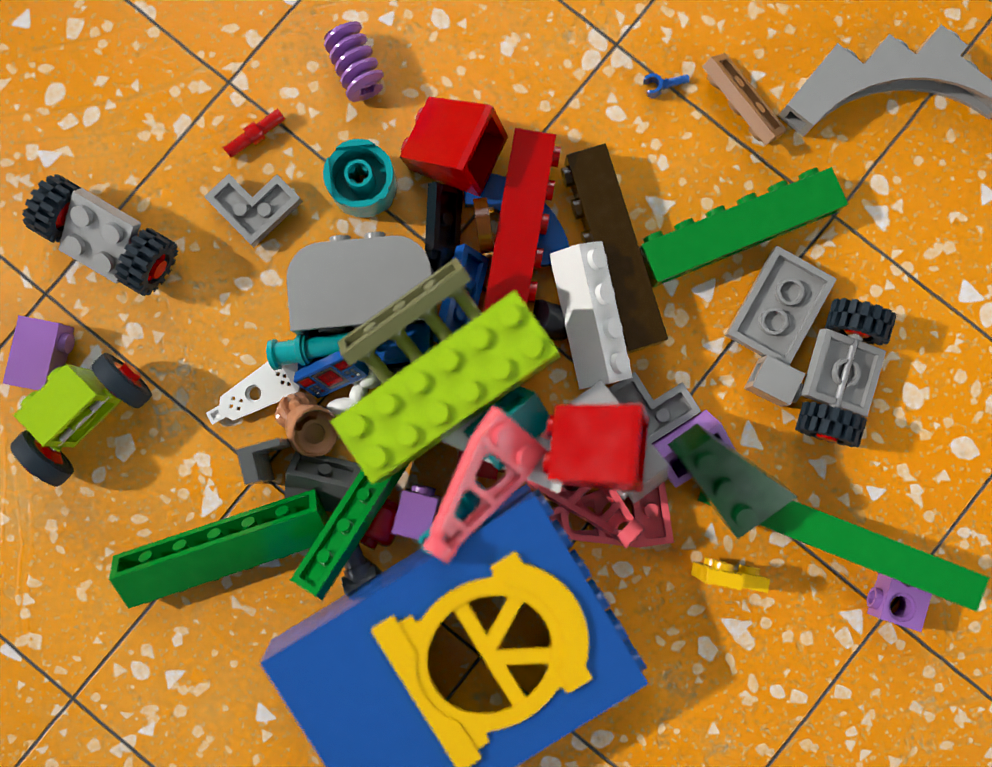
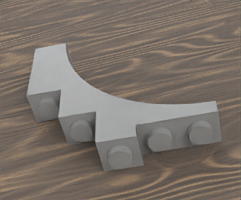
M941 24L915 53L909 49L904 41L896 39L889 34L864 63L858 59L852 50L843 48L837 43L780 112L778 117L804 137L827 114L846 103L875 93L909 90L932 93L958 101L990 120L992 118V80L980 72L973 62L967 61L960 56L968 45L960 39L956 32L948 30Z

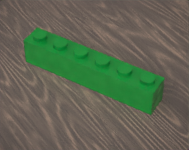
M818 167L800 174L798 176L799 180L788 184L787 180L780 181L767 188L769 193L757 197L756 193L748 194L736 201L737 206L726 210L725 206L722 205L705 213L707 217L705 219L695 222L693 218L676 224L674 226L675 231L663 235L662 231H658L643 238L644 243L639 248L652 288L836 214L846 207L848 202L833 168L830 167L823 171H819Z
M312 489L114 555L109 581L125 605L130 609L309 549L328 522L329 517L316 489Z

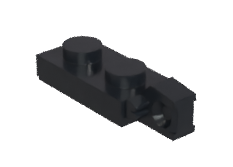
M439 182L428 184L425 253L429 259L433 274L453 260L456 246L460 245L463 191Z

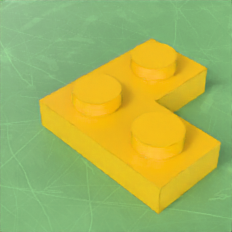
M705 557L704 563L693 561L691 575L705 583L737 590L745 588L768 593L770 579L759 575V568L739 564L738 570H734V565Z

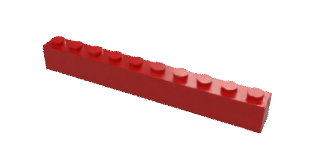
M515 128L483 312L514 290L526 307L527 302H535L538 282L531 281L533 268L540 269L544 248L537 247L539 234L546 235L550 215L544 214L543 209L545 200L552 201L555 180H549L551 167L558 168L561 147L555 146L556 134ZM460 449L458 452L456 470L465 452ZM482 460L476 477L497 480L498 472L505 473V469L499 470L492 463Z

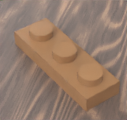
M726 53L711 57L702 66L708 73L707 78L709 82L724 93L728 98L729 107L734 113L744 118L749 125L751 135L756 140L762 141L764 145H767L787 131Z

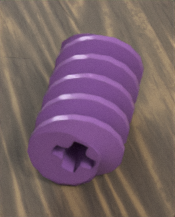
M357 21L338 25L324 37L325 49L330 53V60L335 65L337 75L341 77L340 82L343 88L346 89L348 99L352 102L363 101L380 93L383 85L377 84V82L384 76L382 70H374L378 65L377 59L373 57L368 58L373 51L371 46L365 45L367 37L365 34L360 33L362 26Z

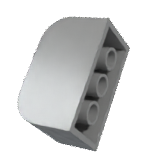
M369 232L365 234V238L351 239L348 235H335L329 237L327 242H317L302 248L292 258L287 270L290 331L296 335L314 337L355 330L433 274L427 254L415 241L403 236H386L384 232ZM417 318L416 320H414V321L411 322L410 324H418V323H426V322L424 321V319H418V318Z

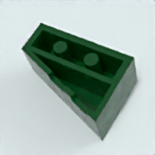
M698 423L668 444L722 522L737 539L797 498L781 481L735 451L731 446Z

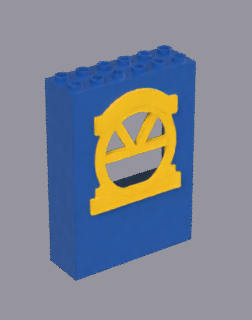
M526 484L516 490L459 545L457 552L448 564L436 556L419 549L270 641L260 665L325 767H516L648 685L647 680L642 674V671L647 669V666L628 639L629 636L619 620L615 617L612 610L608 609L610 605L600 588L597 587L593 579L588 582L586 581V579L592 576L575 549L570 552L567 548L571 547L573 543L557 519L552 522L550 521L549 517L554 512L539 489L532 492ZM484 596H506L507 600L487 634L468 602ZM523 603L533 607L546 622L551 636V647L497 649ZM453 610L511 702V707L490 713L462 710L447 702L430 679L427 668L429 644L439 624ZM548 664L547 672L542 681L528 696L524 695L507 665Z

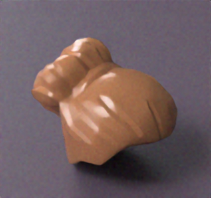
M296 392L282 397L275 412V419L279 425L286 429L288 441L296 452L307 457H317L328 454L335 446L339 434L331 423V420L336 418L332 412L326 407L317 405V400L309 392Z

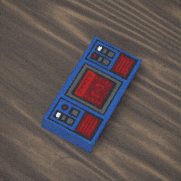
M339 350L296 371L293 382L319 399L367 377L369 367L364 361L359 360L349 366Z

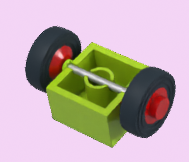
M108 353L102 354L95 360L91 369L69 364L60 366L48 375V382L39 391L30 393L22 400V407L13 415L27 430L20 433L10 445L11 452L30 474L49 485L60 486L74 472L71 462L61 451L62 447H75L121 401L138 409L150 399L152 393L141 379V374L127 362L123 363Z

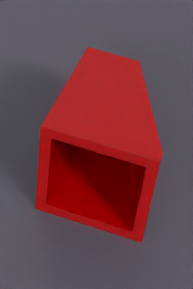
M429 96L424 107H421L416 115L415 126L410 136L402 144L400 158L410 171L480 197L508 139V135L494 107L491 105Z
M555 405L554 415H549L547 422V436L552 437L550 452H545L543 458V473L548 474L547 480L553 484L643 492L649 417L643 405Z

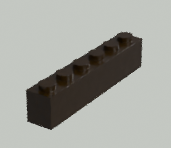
M606 143L566 155L564 167L561 168L562 179L565 187H571L574 195V199L571 200L572 211L576 220L581 218L585 230L581 232L582 243L603 242L627 354L664 343L668 340V336Z

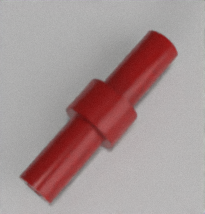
M277 108L255 124L253 121L244 127V132L225 145L223 149L230 158H233L251 144L256 146L266 139L264 135L286 119Z

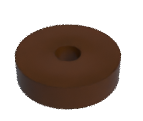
M487 197L473 199L480 252L481 254L491 253L494 251Z

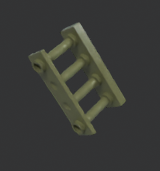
M457 257L339 340L340 354L348 365L351 366L358 360L364 361L383 384L391 379L394 374L375 352L377 346L387 339L394 340L410 362L413 363L423 356V353L405 332L406 326L417 318L424 319L440 342H443L453 334L435 311L436 305L447 297H453L470 321L481 315V310L465 290L466 283L471 281V278Z

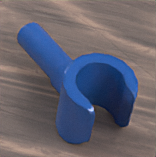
M651 73L646 75L643 80L644 85L650 83L658 85L656 89L646 92V95L651 99L659 97L663 89L690 82L688 74L662 79L658 74Z

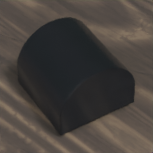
M542 299L535 300L533 316L548 338L557 341L566 339L568 336L561 305Z

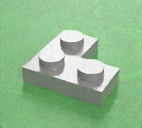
M230 174L204 196L253 247L258 245L303 202L278 174L253 197Z
M636 372L632 373L633 378L619 381L608 388L620 404L643 405L649 417L648 440L651 443L701 412V409L683 382L655 400L652 399Z

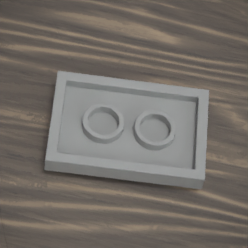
M775 246L725 336L762 357L769 355L790 365L837 279L781 247Z

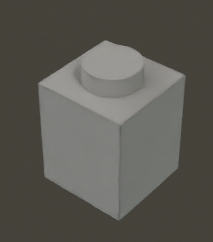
M766 355L757 360L744 389L779 407L788 406L792 402H797L800 398L804 385L801 382L805 373Z

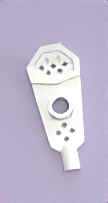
M266 362L220 397L219 406L206 412L211 424L213 425L225 417L235 421L280 402L282 397L300 392L301 387L293 382L295 372L298 371V363L284 365L282 369L274 371L270 367L269 362ZM254 387H258L261 390V397L258 400H253L250 397V391Z

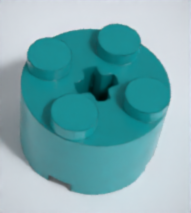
M365 139L345 141L336 147V150L327 158L324 164L323 178L325 186L336 205L344 213L354 217L367 218L378 215L391 207L397 190V179L389 156L380 147L376 146L375 143ZM359 176H366L362 183H357L359 181Z

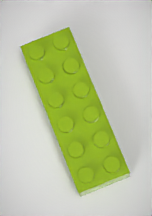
M514 290L331 420V423L370 482L383 483L559 359L561 355Z

